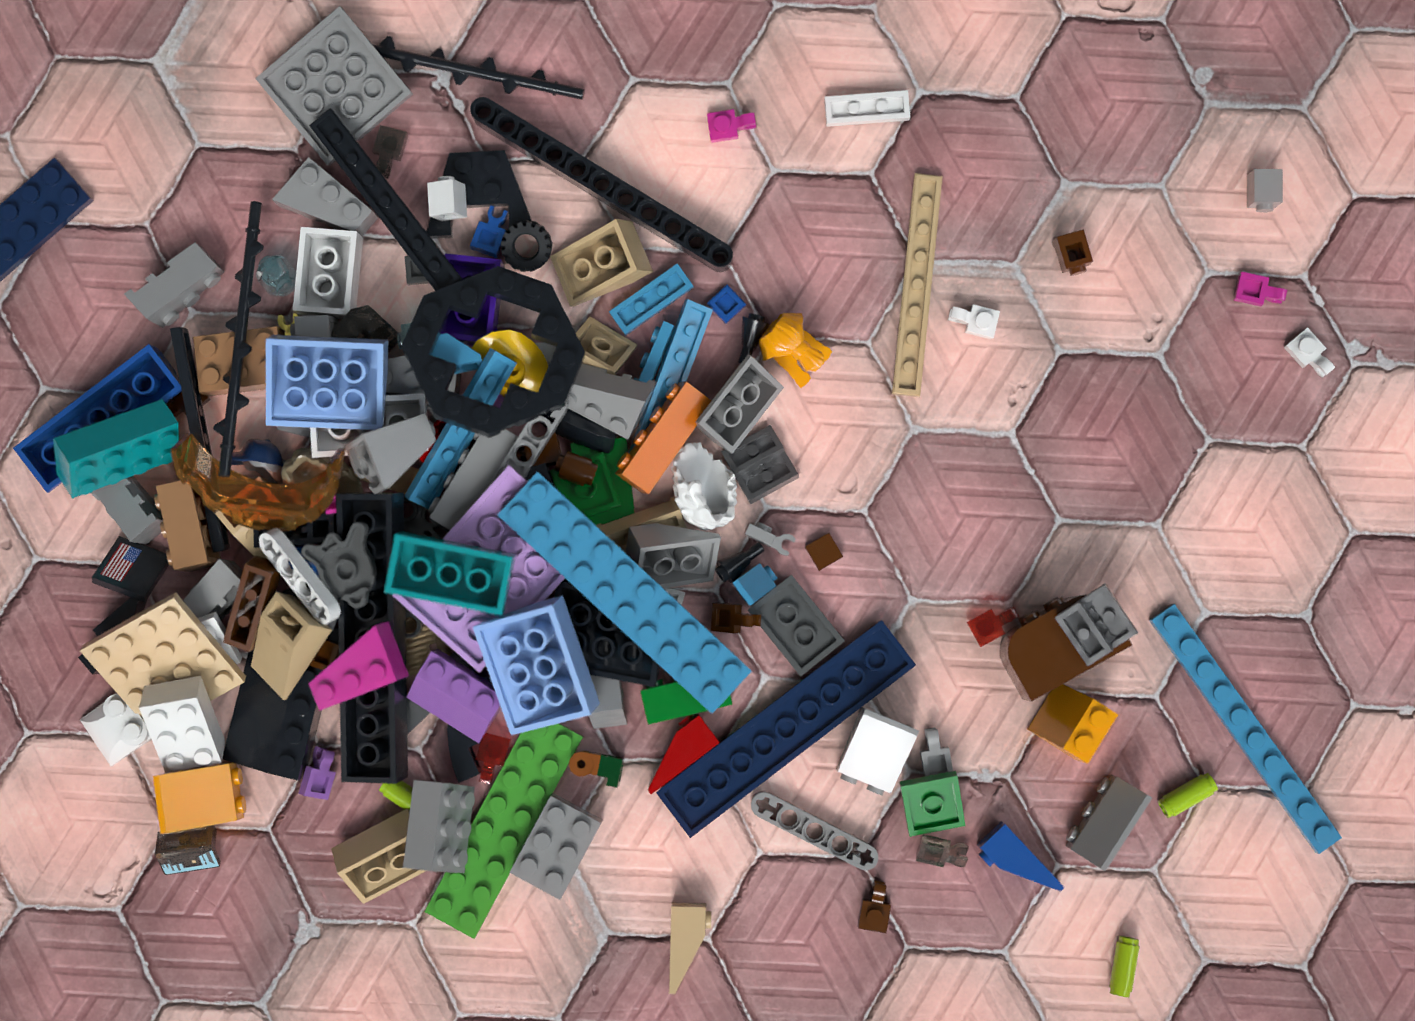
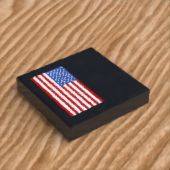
M119 536L93 574L92 583L146 602L169 566L166 553L139 543L130 542L128 539Z

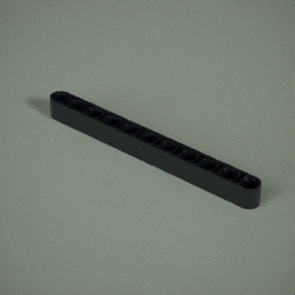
M479 97L472 102L470 106L471 115L476 125L710 269L716 272H725L731 267L733 251L725 242L491 99ZM483 108L491 109L490 115L486 118L478 117V112ZM507 122L514 123L515 127L511 132L505 133L501 131L503 124ZM527 138H538V143L535 146L527 147L524 145ZM553 151L562 153L561 158L553 162L548 160V155ZM577 165L586 168L583 175L580 176L573 175L571 171ZM599 180H607L610 183L609 187L602 191L597 190L594 186ZM623 194H629L633 197V200L628 205H622L618 202L619 197ZM645 209H654L657 212L656 216L651 220L644 219L642 212ZM670 223H677L681 227L680 231L676 234H669L665 228ZM694 237H699L705 243L701 248L694 249L689 245V241ZM722 251L727 254L728 260L724 263H716L712 258L717 252Z

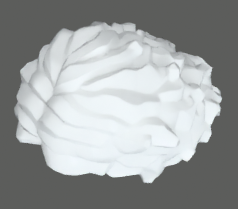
M701 442L686 443L684 448H681L674 457L673 466L671 467L674 473L672 477L674 480L673 490L677 506L686 522L699 527L701 530L708 531L716 527H723L735 518L734 507L737 504L735 474L732 470L727 469L722 460H714L713 454L708 453L707 449L702 447Z

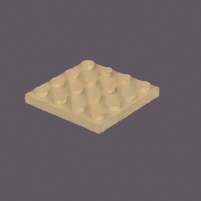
M176 592L83 644L80 652L134 713H138L141 717L139 705L144 686L201 676L211 701L244 683L246 675Z

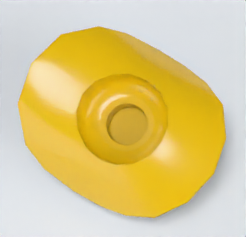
M501 330L492 331L476 341L471 349L481 355L482 361L489 349L492 348L517 363L499 394L505 397L510 383L538 393L548 369V364L542 351L531 339L520 332Z

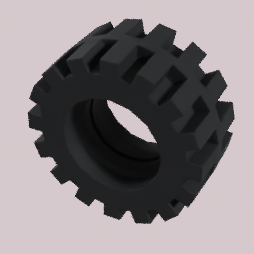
M528 220L517 222L510 226L503 235L501 241L502 255L506 263H509L515 270L518 269L521 272L535 271L542 267L550 257L552 252L551 236L546 231V228L538 224V222ZM528 234L535 237L538 242V251L533 257L525 258L517 253L515 241L519 236Z

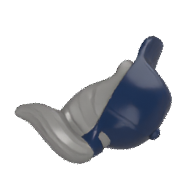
M249 439L240 452H233L231 465H244L245 469L258 472L270 483L278 485L281 498L286 503L289 502V497L285 496L284 482L281 476V470L286 460L282 458L279 449L269 439Z

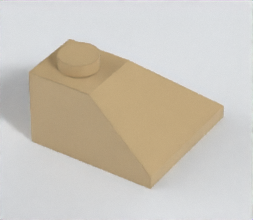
M589 317L576 332L585 351V358L582 364L607 369V373L612 375L617 373L637 347L636 343L592 317Z

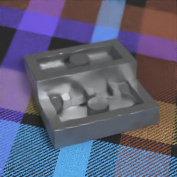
M771 425L745 438L733 454L727 450L722 451L727 464L735 474V478L750 505L799 478V474Z
M1106 583L1055 616V619L1087 666L1138 634L1137 629Z

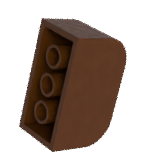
M1086 595L1071 596L1065 599L1062 596L1043 604L1045 610L1038 612V610L1035 612L1031 611L1018 618L1020 624L1011 628L1001 641L1000 659L1022 700L1032 702L1132 646L1129 639L1115 647L1113 651L1087 666L1055 619V616Z

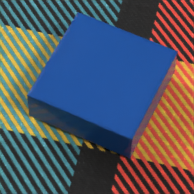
M727 284L707 302V305L727 324L746 306V303Z

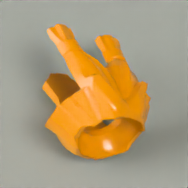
M782 313L771 323L759 339L762 361L774 358L795 380L796 384L802 388L811 379L810 375L806 372H816L820 369L825 361L829 359L832 351L803 330V313ZM797 360L800 362L805 372L802 371L800 366L797 364Z

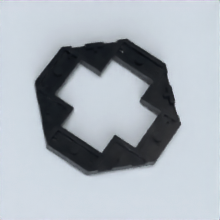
M500 266L424 295L402 343L403 352L413 369L434 418L488 438L501 434V431L512 426H520L537 419L538 415L550 410L556 411L565 407L585 358V351L552 285ZM488 295L538 312L539 316L532 330L531 338L556 347L538 393L510 383L500 408L449 391L448 387L457 369L456 364L431 355L450 311L453 310L478 319Z

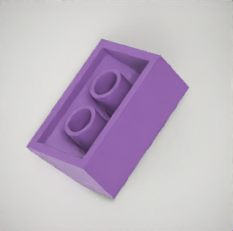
M439 649L431 651L416 675L407 695L408 699L477 743H480L501 710L493 683Z

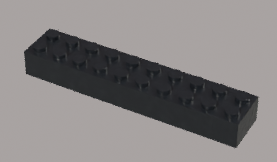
M404 493L336 494L337 533L342 540H346L353 523H366L369 529L367 546L377 566L375 582L369 592V600L365 606L353 608L347 601L338 597V604L340 606V616L338 617L339 657L375 625L389 622L406 666L405 606L392 596L393 594L384 592L395 534L400 531L404 532ZM406 677L340 703L341 782L397 784L408 778Z

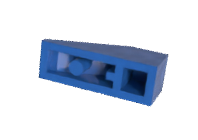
M1003 822L994 827L977 844L982 850L978 855L989 867L995 864L1004 871L1060 892L1065 888Z

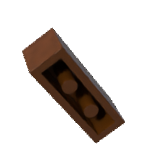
M256 555L245 563L223 643L248 652L255 648L261 614L276 593L281 575L269 559Z

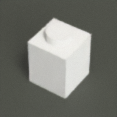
M452 176L438 177V181L427 183L430 217L440 221L467 218L465 184L455 180Z

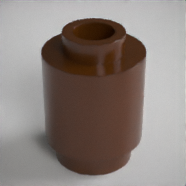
M567 451L565 456L559 455L554 470L559 472L558 478L580 486H584V484L591 486L598 464L592 463V459Z

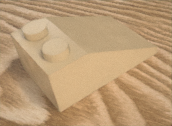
M615 219L550 256L570 307L627 286L653 272L633 221Z

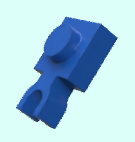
M490 205L488 223L479 221L470 244V250L497 258L501 249L503 235L506 232V229L500 228V226L505 224L508 211L504 210L500 218H495L492 216L494 206Z

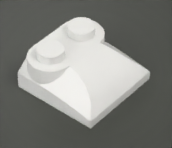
M118 694L109 696L104 703L80 719L110 766L115 765L152 740L144 719L138 713H134Z

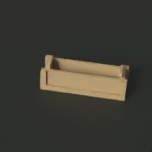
M675 497L670 498L668 502L601 525L600 523L596 525L624 552H626L628 532L631 526L658 523L687 528Z

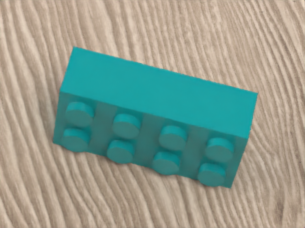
M163 399L53 438L57 476L72 499L90 494L99 488L116 484L128 477L143 474L147 470L179 459L178 421Z
M400 531L395 534L384 592L502 615L506 608L516 554Z

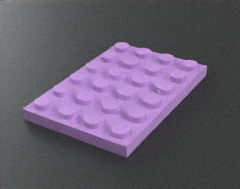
M511 465L501 473L442 539L516 554L506 608L502 615L544 601L565 578L498 516L502 509L528 483ZM392 595L478 672L486 666L473 626L501 615L401 595Z

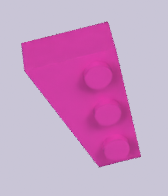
M389 622L375 625L309 683L319 711L409 676Z

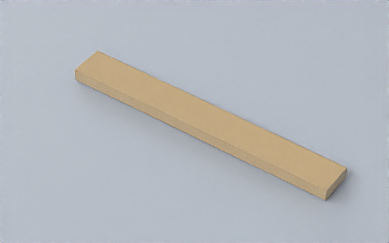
M914 174L892 385L893 395L920 397L943 176Z

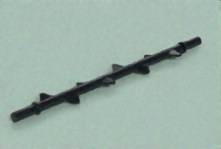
M387 36L379 45L372 44L383 58L400 61L404 72L407 73L419 65L452 72L456 85H461L471 76L500 82L507 94H510L519 86L552 93L553 96L561 95L580 100L584 98L585 89L559 84L558 81H555V83L546 81L542 70H538L531 77L497 71L494 60L490 57L478 67L446 60L442 49H437L430 56L398 50L395 48L391 36Z
M257 201L250 202L248 227L245 228L247 235L243 268L235 274V279L241 282L237 316L225 324L228 329L235 333L231 370L223 375V381L229 384L225 419L213 426V430L223 436L222 444H220L221 455L218 472L220 477H230L232 455L235 449L234 438L237 412L249 404V399L240 394L244 357L252 351V347L246 343L249 309L261 301V296L252 291L255 258L264 249V245L258 242V234L261 232L259 224L262 203Z

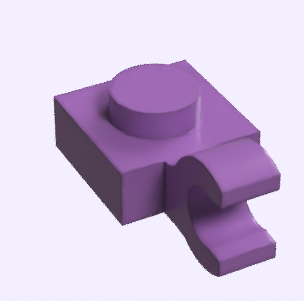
M315 747L312 756L314 767L306 766L299 794L328 800L336 772L329 770L335 752L329 751L326 748Z

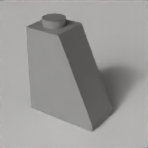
M425 413L364 433L345 445L354 472L360 479L366 477L371 482L369 489L374 494H378L391 487L436 441L434 437L435 429Z

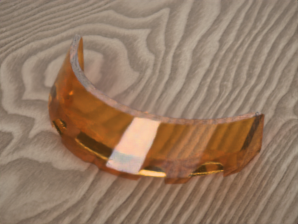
M185 433L172 447L171 455L176 475L183 484L187 482L202 497L203 504L216 513L219 510L232 517L233 523L255 530L278 528L281 531H290L300 525L313 522L329 507L338 489L346 449L339 448L326 464V470L310 480L294 484L265 483L243 476L232 469L230 477L218 476L220 462L197 441L193 434Z

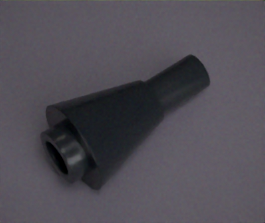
M750 312L748 318L742 316L743 347L738 363H742L748 354L752 356L753 349L756 348L759 339L766 331L769 324L764 322V316Z
M758 542L745 552L742 551L717 560L718 567L715 568V571L724 583L728 581L732 584L748 567L751 560L765 550Z

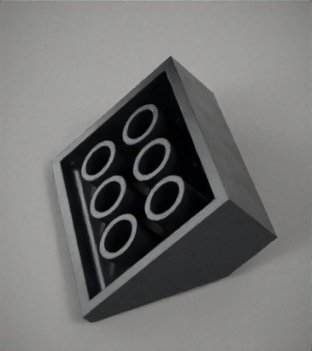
M563 580L556 587L555 597L563 595L590 675L655 687L661 666L568 580Z
M253 649L248 652L243 672L246 675L244 683L240 684L222 759L268 774L297 781L303 779L306 766L309 765L322 710L319 711L309 683L324 670L309 665L288 698L283 700L251 667Z

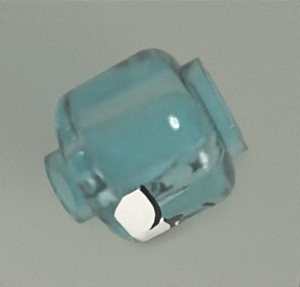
M282 255L266 256L259 262L256 278L268 294L281 297L287 296L295 290L296 269Z

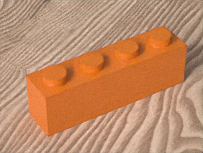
M688 382L674 383L665 395L668 398L662 407L658 406L652 412L649 418L652 422L646 430L642 429L633 440L635 446L631 452H626L617 463L619 469L615 474L641 493L649 494L697 426L696 420L712 401Z

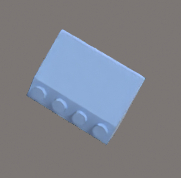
M272 335L266 338V426L361 430L382 428L384 425L388 374V340Z
M563 595L528 605L473 626L511 735L591 715L600 704Z

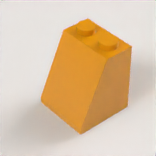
M1062 684L1050 691L1027 730L1071 758L1088 764L1119 714L1095 699Z
M236 763L186 769L153 776L160 834L232 822L244 818L243 813H246V800L244 796H241L239 786L243 782L242 771L240 768H237Z

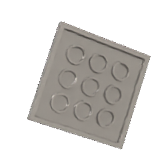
M340 6L255 78L328 166L336 160L309 125L331 108L358 142L413 95L401 78Z

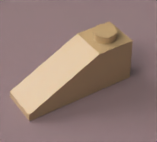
M672 902L669 994L676 993L705 938V928L711 929V911H706V903Z

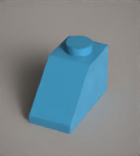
M447 333L440 334L431 354L432 356L455 363L457 369L454 374L478 370L482 363L479 353Z
M759 563L735 580L732 585L747 605L751 606L777 586L774 583L777 577L768 565L763 568Z

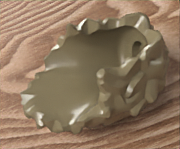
M309 447L297 449L292 457L285 461L281 470L285 496L292 499L296 511L301 510L303 515L326 514V511L316 512L314 498L320 497V492L336 490L337 494L363 493L362 483L355 475L352 467H349L343 461L344 456L312 458V449Z

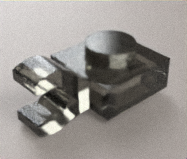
M380 125L372 151L375 155L379 156L376 164L377 168L386 179H389L392 160L401 161L408 133Z
M923 834L916 852V861L944 867L945 862L958 867H965L968 861L966 854L969 846L964 843H956L951 846L950 840Z

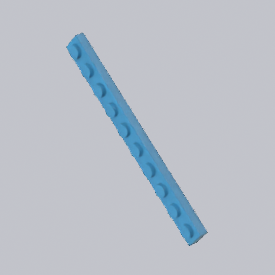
M1171 604L1149 621L1314 852L1320 854L1342 838L1176 605Z

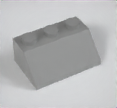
M748 354L696 420V425L715 444L733 454L784 387Z
M1110 775L1109 778L1105 777L1097 788L1098 796L1094 802H1088L1081 814L1084 818L1078 827L1074 825L1066 837V840H1068L1066 847L1105 872L1152 799L1146 793L1114 775Z

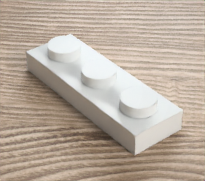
M908 90L825 96L824 98L826 127L910 120Z

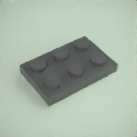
M792 575L747 610L750 614L761 615L760 627L800 676L844 642V639Z

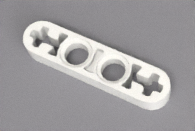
M273 528L261 534L259 544L263 553L313 617L321 624H328L340 616V606L337 600L286 535L278 528ZM289 561L291 562L294 570L291 569ZM306 583L309 585L311 592L308 590Z

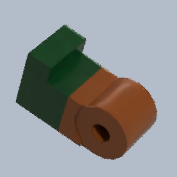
M579 751L570 758L569 768L574 775L584 777L588 774L606 777V786L618 788L625 758L590 751Z

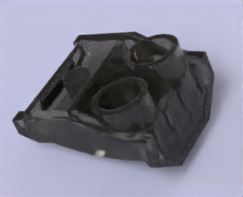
M369 305L350 309L332 330L331 335L334 338L388 340V354L398 342L404 339Z

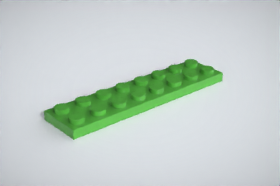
M560 723L520 733L471 824L465 872H445L424 912L469 937L476 938L510 875V870L547 801L554 793L568 767L570 758L575 754L584 736Z

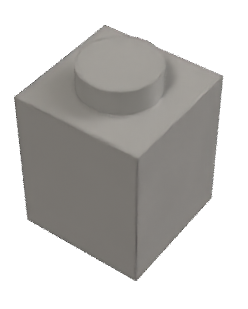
M1253 169L1247 175V208H1256V212L1266 213L1272 212L1273 209L1283 202V169Z

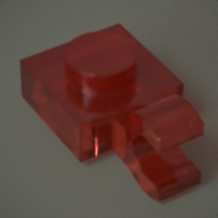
M1010 607L996 616L993 610L989 609L966 623L979 647H982L1004 635L1005 632L1002 626L1019 616L1014 607Z
M485 733L480 742L476 760L484 762L479 782L492 784L496 765L504 767L512 739Z

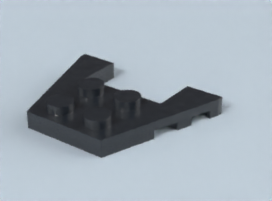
M505 150L449 153L443 176H452L455 180L465 184L467 208L490 207V205L494 207L508 206L509 227L523 220L532 221ZM430 217L426 231L432 239L453 238L452 220L440 221Z

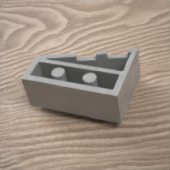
M196 242L168 261L167 265L169 267L156 277L152 273L146 277L145 280L148 283L135 293L132 289L124 293L146 319L162 328L176 322L180 316L179 313L185 307L193 306L200 299V294L207 287H214L220 281V276L225 272Z
M219 559L190 590V593L183 600L197 618L216 612L222 620L233 608L243 570L234 561Z
M590 675L600 702L593 713L589 715L593 728L627 725L621 681Z

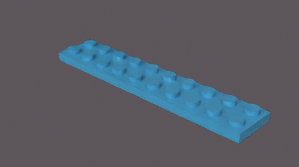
M539 472L530 479L498 514L505 523L712 714L752 672L746 664Z

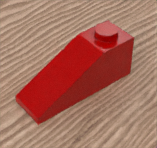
M700 714L695 718L693 715H688L678 723L680 729L676 732L648 788L650 794H653L720 743Z

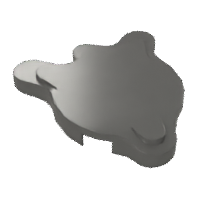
M364 522L353 523L346 540H342L337 532H331L321 545L314 543L306 544L301 551L302 556L316 566L320 580L330 593L347 601L353 608H360L367 604L369 592L377 574L374 557L367 546L369 529L368 525Z

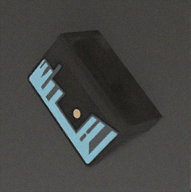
M215 825L164 834L158 832L155 856L163 873L171 875L220 867L221 861L215 849L217 835Z

